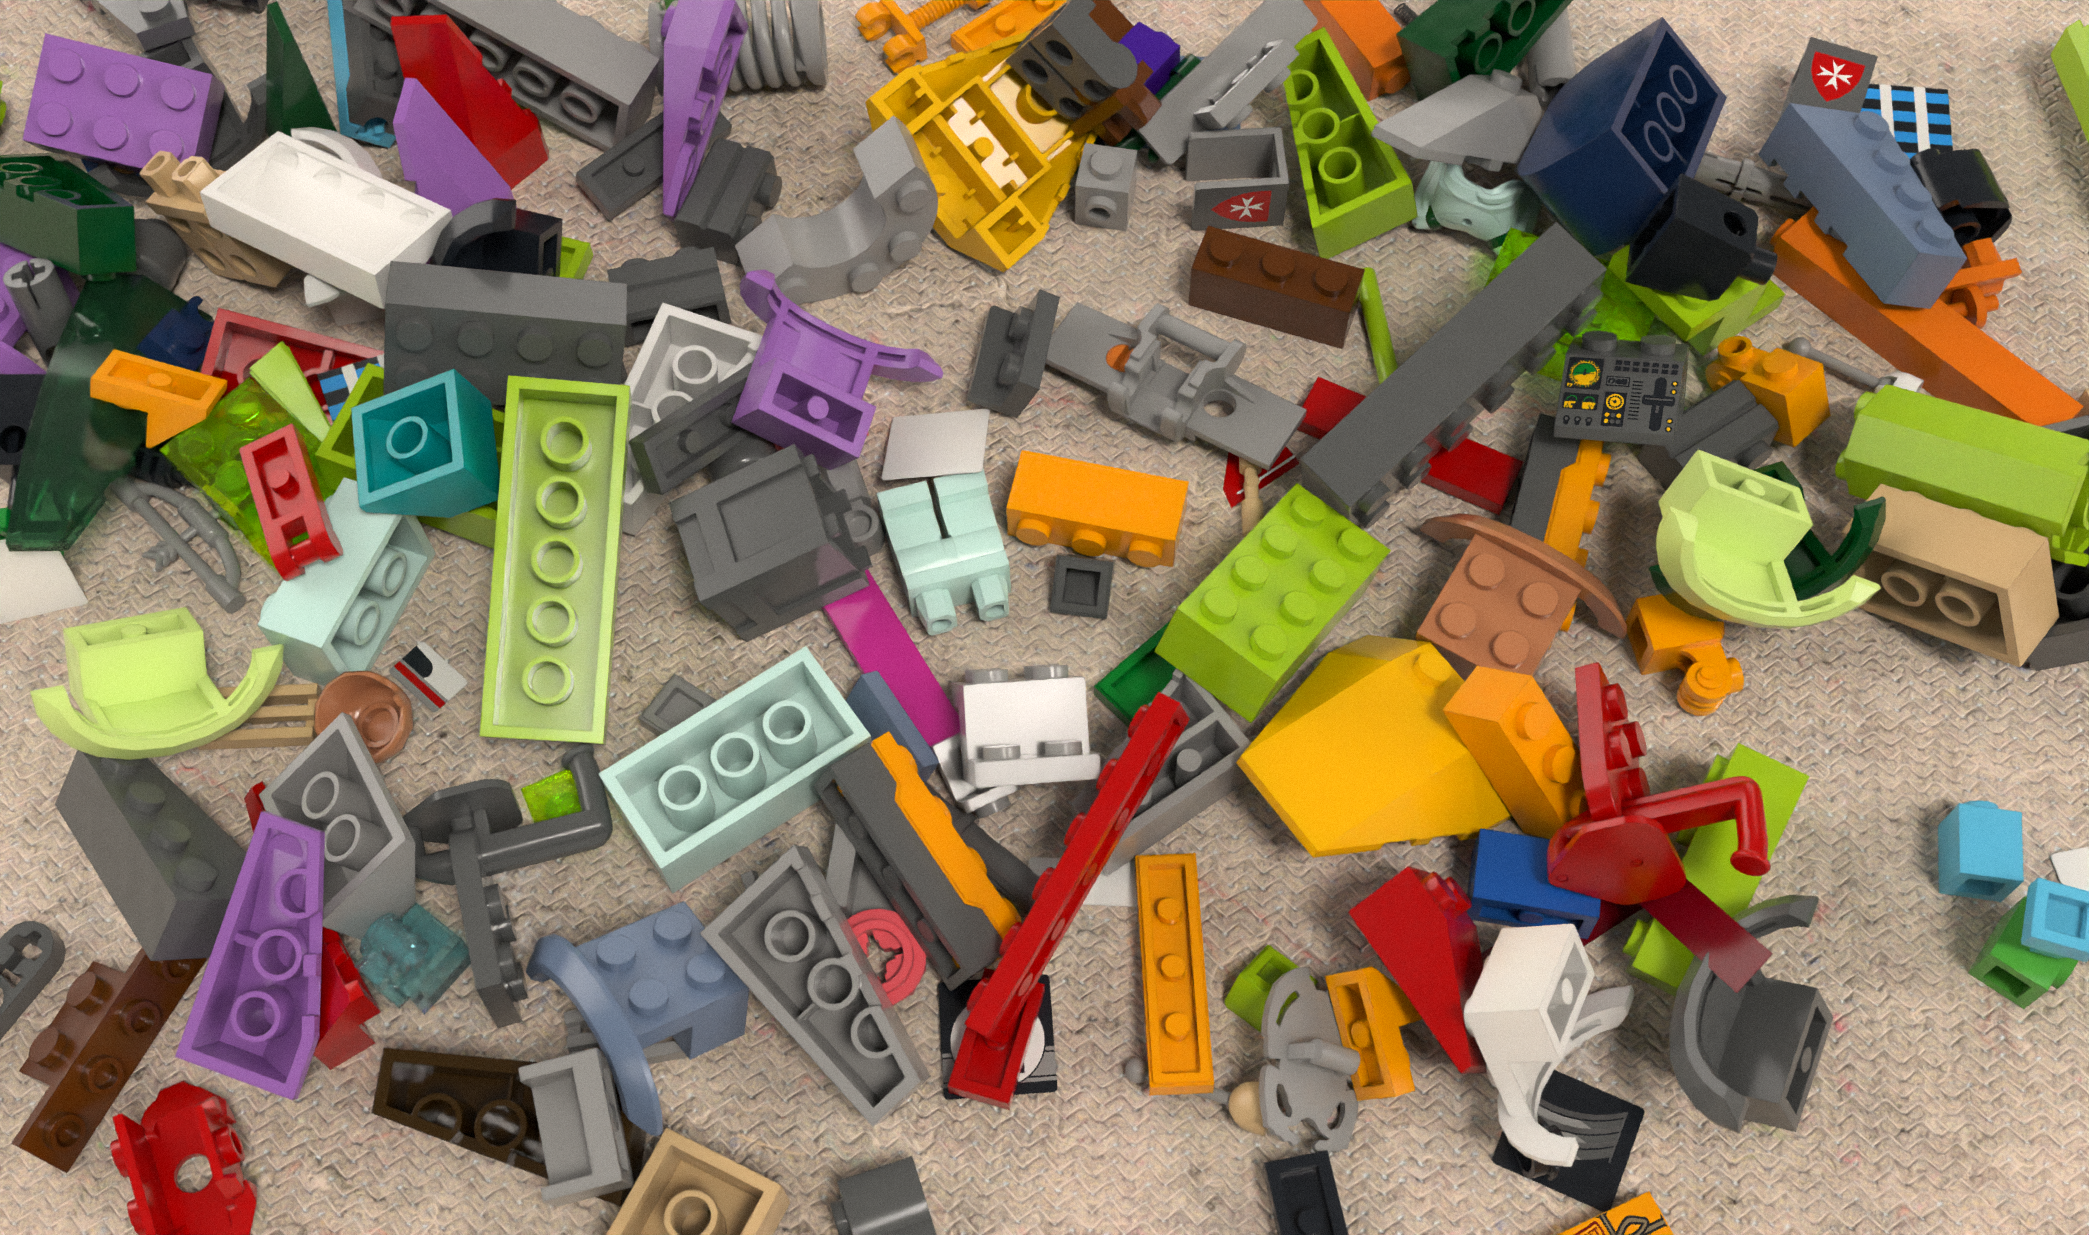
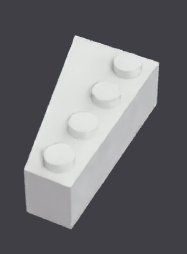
M662 302L625 382V385L630 386L632 395L629 440L746 365L753 363L763 336ZM629 444L622 531L636 535L671 490L663 495L647 492Z

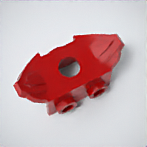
M182 1081L160 1090L156 1100L144 1112L140 1125L123 1113L112 1117L118 1139L110 1144L111 1154L120 1174L124 1178L129 1177L135 1199L128 1202L127 1209L132 1226L138 1235H250L256 1209L257 1186L247 1179L244 1180L239 1162L245 1159L244 1150L240 1138L232 1126L237 1121L224 1098L206 1089ZM196 1156L207 1157L212 1172V1178L208 1185L198 1192H183L177 1181L181 1166L190 1158Z

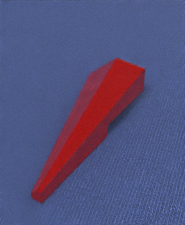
M263 781L251 787L244 798L253 833L261 811H266L259 797V794L267 787ZM322 927L320 1036L313 1055L332 1070L375 1044L365 1021L381 1013L342 940L340 932Z

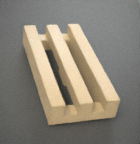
M318 683L275 685L261 706L308 705L260 707L243 722L260 725L283 721H306L304 727L234 729L198 748L199 750L307 746L317 737L314 728L315 703L322 689ZM217 687L225 700L237 688Z

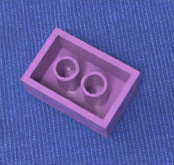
M45 33L22 140L41 150L99 164L106 163L112 167L140 173L142 168L159 151L171 152L180 163L191 156L203 157L209 163L225 85L209 73Z

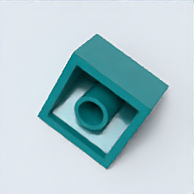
M455 369L351 408L359 508L369 513L451 518L498 500L500 477L491 401Z

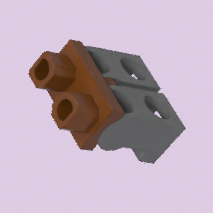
M1067 0L1030 31L1006 59V62L1060 115L1066 119L1073 120L1068 127L1079 138L1093 129L1109 146L1113 147L1132 128L1137 131L1145 126L1162 106V103L1144 85L1154 71L1143 60L1136 63L1134 55L1126 46L1113 42L1093 21L1089 13L1096 4L1092 0Z

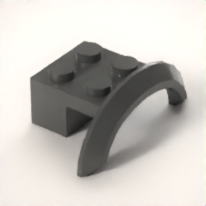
M192 36L147 50L138 55L212 74L224 84L217 69ZM266 74L246 84L251 94V105L246 121H244L225 86L208 163L213 169L227 171L257 148L267 136ZM106 163L87 172L94 179L125 199L146 200L155 192L141 176L121 173L112 169Z
M1787 895L1773 898L1740 911L1732 918L1756 939L1779 929L1796 926L1809 928L1819 899L1817 896ZM1709 951L1702 961L1694 956L1677 990L1669 1025L1670 1060L1678 1084L1694 1107L1715 1125L1740 1134L1744 1120L1796 1132L1833 1021V1016L1818 988L1766 978L1761 969H1759L1744 987L1736 993L1708 968Z

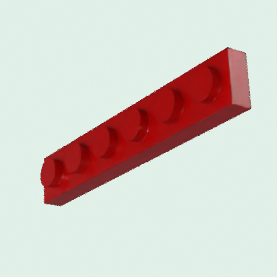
M1158 692L1150 706L1144 704L1136 712L1128 729L1130 741L1119 760L1112 758L1105 765L1098 778L1096 791L1099 794L1087 814L1084 812L1079 813L1069 826L1064 839V845L1067 846V849L1055 868L1048 867L1038 879L1032 893V900L1036 902L1023 923L1016 922L1004 937L999 951L1003 958L990 979L988 977L983 978L973 990L967 1003V1011L970 1014L964 1023L966 1026L999 1045L1003 1042L1190 719L1180 702Z

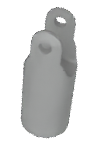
M1567 8L1526 54L1530 92L1537 96L1540 106L1548 107L1555 95L1576 75Z

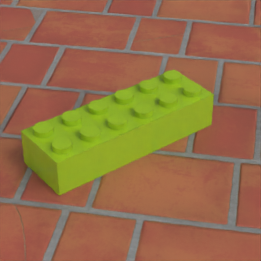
M508 375L479 734L481 737L606 745L632 404L629 385Z

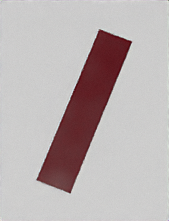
M1687 878L1684 887L1680 891L1661 899L1639 903L1701 961L1709 951L1708 968L1736 993L1744 987L1773 955L1772 952Z

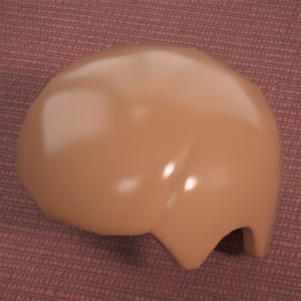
M346 671L325 685L315 703L314 728L317 736L342 712L352 717L375 764L384 763L401 751L414 727L411 701L406 693L391 680L372 671Z

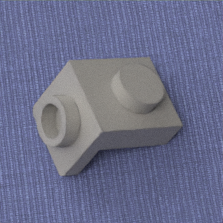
M960 732L929 746L939 760L937 766L955 807L962 813L967 814L975 811L978 819L994 814L1011 805L1007 795L1021 789L1020 785L975 788L964 781Z

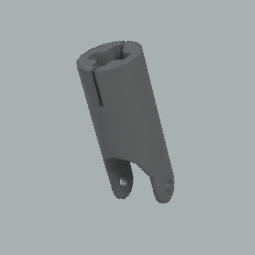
M34 258L30 259L31 268L27 260L9 268L3 277L4 284L52 377L55 380L59 379L58 369L49 348L60 344H73L80 348L91 369H96L94 350L53 263L48 259Z

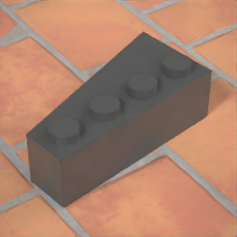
M77 750L55 806L150 961L210 958L247 852L148 758L125 760L96 757Z

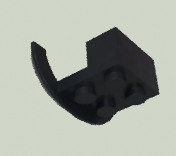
M492 198L476 202L456 214L441 231L430 258V265L560 277L563 219L516 208V200ZM494 405L502 409H505L504 405Z

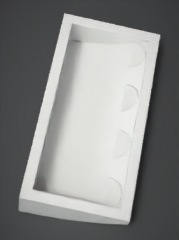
M279 131L200 191L211 227L381 309H385L391 261L426 264L433 254L441 231L453 218L450 209Z

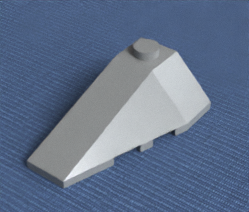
M1493 69L1491 75H1469L1376 124L1371 136L1418 159L1462 166L1463 161L1480 165L1486 170L1496 172L1500 171L1502 164L1513 163L1517 164L1514 172L1518 173V165L1543 114L1537 96L1520 88L1523 82L1522 79L1505 71Z

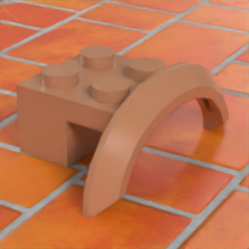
M1457 513L1426 519L1419 531L1442 543L1452 538L1471 540L1419 627L1415 637L1417 641L1431 642L1464 681H1466L1477 666L1531 675L1534 678L1544 661L1551 643L1578 597L1595 614L1598 620L1597 626L1624 640L1627 633V624L1614 595L1591 572L1544 542L1511 526L1472 514Z

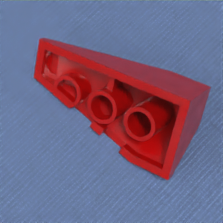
M447 14L391 17L390 26L404 81L405 78H416L505 180L511 190L548 161L549 150L538 118L529 108L522 110L511 98L512 88L503 78L496 80L482 64L483 55Z

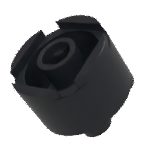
M1929 148L1917 153L1910 159V165L1922 185L1931 193L1933 203L1945 223L1954 231V237L1960 247L1972 241L1991 238L1994 243L2008 229L2012 221L2009 202L1979 149L1954 150L1940 154L1938 149Z

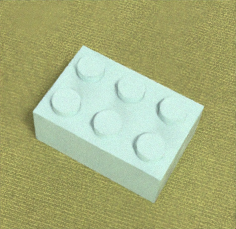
M346 477L343 478L334 495H330L324 501L333 531L341 543L343 555L328 563H324L320 559L305 566V574L290 581L283 580L277 592L272 593L264 602L260 621L257 624L271 645L282 644L284 646L283 661L294 676L318 683L324 687L328 682L346 671H370L436 554L416 515L369 513L359 508L357 481Z

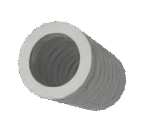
M674 0L670 5L677 6L678 0ZM736 0L748 24L746 0ZM750 0L753 46L748 24V29L728 87L733 91H740L747 83L751 89L755 90L762 88L765 82H767L770 87L779 88L784 84L785 80L795 87L804 82L806 75L815 85L827 84L828 59L821 0H788L793 29V45L785 0H770L772 41L767 18L766 1ZM650 2L648 8L650 53L660 59L656 87L662 97L664 96V42L666 37L661 36V27L667 10H664L659 2Z

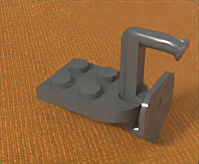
M582 744L574 747L564 755L561 762L563 768L571 771L576 785L581 812L518 827L522 823L523 817L511 784L500 779H483L438 790L403 816L415 841V878L431 883L456 885L476 990L497 1028L522 1022L518 1001L528 999L529 994L521 962H516L511 942L517 941L512 913L509 905H505L498 883L494 884L492 875L594 850L603 846L610 839L613 831V822L605 787L598 774L600 769L593 756L595 749L591 744ZM424 842L449 844V849L426 855Z

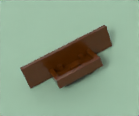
M141 948L125 973L93 961L87 971L72 983L67 993L66 1002L49 1027L35 1038L29 1049V1057L19 1070L24 1075L47 1086L48 1089L11 1144L68 1173L207 958L150 961L144 949Z

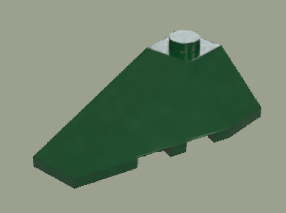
M278 2L268 4L266 27V132L269 138L277 131L292 137L291 129L316 127L337 132L326 104Z

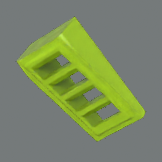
M282 341L249 368L251 370L250 375L259 387L319 448L331 425L290 348Z

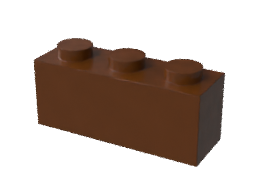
M1207 226L1191 267L1188 305L1343 349L1358 307L1365 269Z

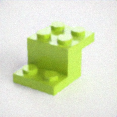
M1630 244L1614 253L1608 266L1684 342L1688 341L1702 356L1717 348L1723 340L1737 335L1777 309L1786 295L1770 279L1762 286L1737 277L1722 296L1714 301H1705L1633 285L1625 282Z

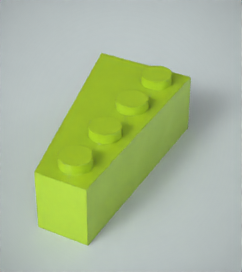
M1322 27L1304 36L1294 46L1299 55L1287 66L1291 74L1283 83L1319 257L1329 259L1417 218L1418 213L1411 179L1393 147L1371 136L1378 121L1326 28Z
M1738 743L1727 757L1716 754L1702 784L1735 776H1746L1758 783L1763 795L1768 834L1767 859L1770 861L1810 776ZM1733 819L1678 831L1675 842L1682 845L1678 855L1685 867L1686 878L1731 918L1740 911L1747 909L1762 876H1749L1740 873L1730 863V857L1733 852L1737 851L1738 845L1736 820ZM1650 915L1648 922L1640 919L1636 920L1622 949L1623 953L1631 956L1625 970L1626 973L1676 997L1677 990L1695 956L1652 915Z

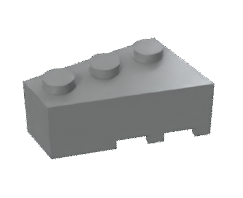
M1177 668L1172 673V679L1161 693L1180 702L1190 720L1105 864L1103 872L1106 876L1115 872L1134 859L1136 855L1141 854L1249 780L1236 762L1251 742L1212 694ZM1128 736L1120 746L1117 745L1103 762L1100 766L1101 772L1112 758L1119 760L1130 741ZM1090 779L1072 802V821L1079 813H1088L1099 794L1096 791L1098 779Z

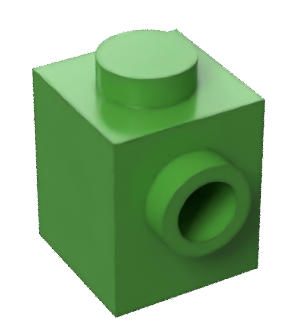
M2026 896L2001 917L1968 971V974L2023 1009L2046 993L2050 986L2056 989L2060 988L2078 963V960L2068 957L2056 959L2030 951V947L2021 945Z

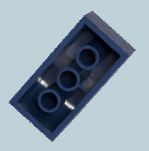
M1661 17L1593 60L1562 87L1547 107L1518 165L1517 172L1562 227L1592 256L1605 254L1631 240L1632 236L1680 174L1694 179L1727 97L1667 21Z

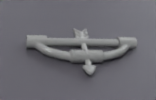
M121 474L110 483L111 491L130 511L138 512L165 540L157 542L156 546H152L149 551L142 554L143 558L156 560V572H160L163 566H168L170 561H174L177 558L178 554L206 583V591L227 613H235L244 606L246 599L238 591L241 575L239 561L228 539V532L216 521L222 514L227 517L231 515L236 503L234 498L227 497L215 500V508L208 512L195 498H188L172 488H166L151 482L135 483L127 474ZM149 496L157 497L176 507L178 514L190 527L179 535L148 503ZM198 534L209 547L215 548L226 570L225 576L217 575L189 546L187 541Z

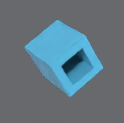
M1976 800L1963 804L1959 803L1938 825L1939 893L2002 902L2023 883L2022 812L1999 809L1998 805L1989 801Z

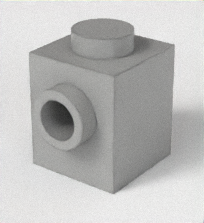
M1090 143L1084 144L1075 185V224L1127 231L1136 190L1137 150Z

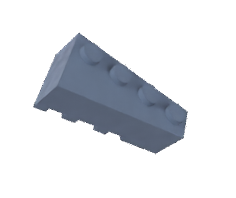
M1789 103L1758 155L1768 167L1776 166L1778 163L1787 173L1788 177L1783 185L1794 198H1803L1805 195L1819 211L1814 219L1815 223L1825 234H1830L1835 239L1847 244L1848 247L1842 255L1884 304L1931 309L1967 260V257L1956 241L1954 231L1945 223L1933 203L1931 193L1922 185L1910 165L1909 157L1901 150L1890 132L1887 121L1880 115L1870 111L1855 113Z

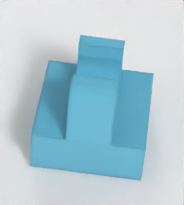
M2037 878L2028 886L2021 945L2030 947L2031 952L2056 959L2068 957L2088 962L2089 891L2042 878Z

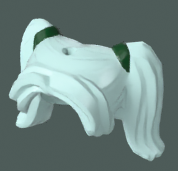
M1430 161L1414 194L1418 217L1412 219V224L1419 230L1435 231L1447 227L1465 231L1476 238L1486 241L1489 249L1499 257L1509 259L1519 255L1528 244L1543 203L1522 180H1510L1493 189H1487L1465 178L1463 167L1460 165Z

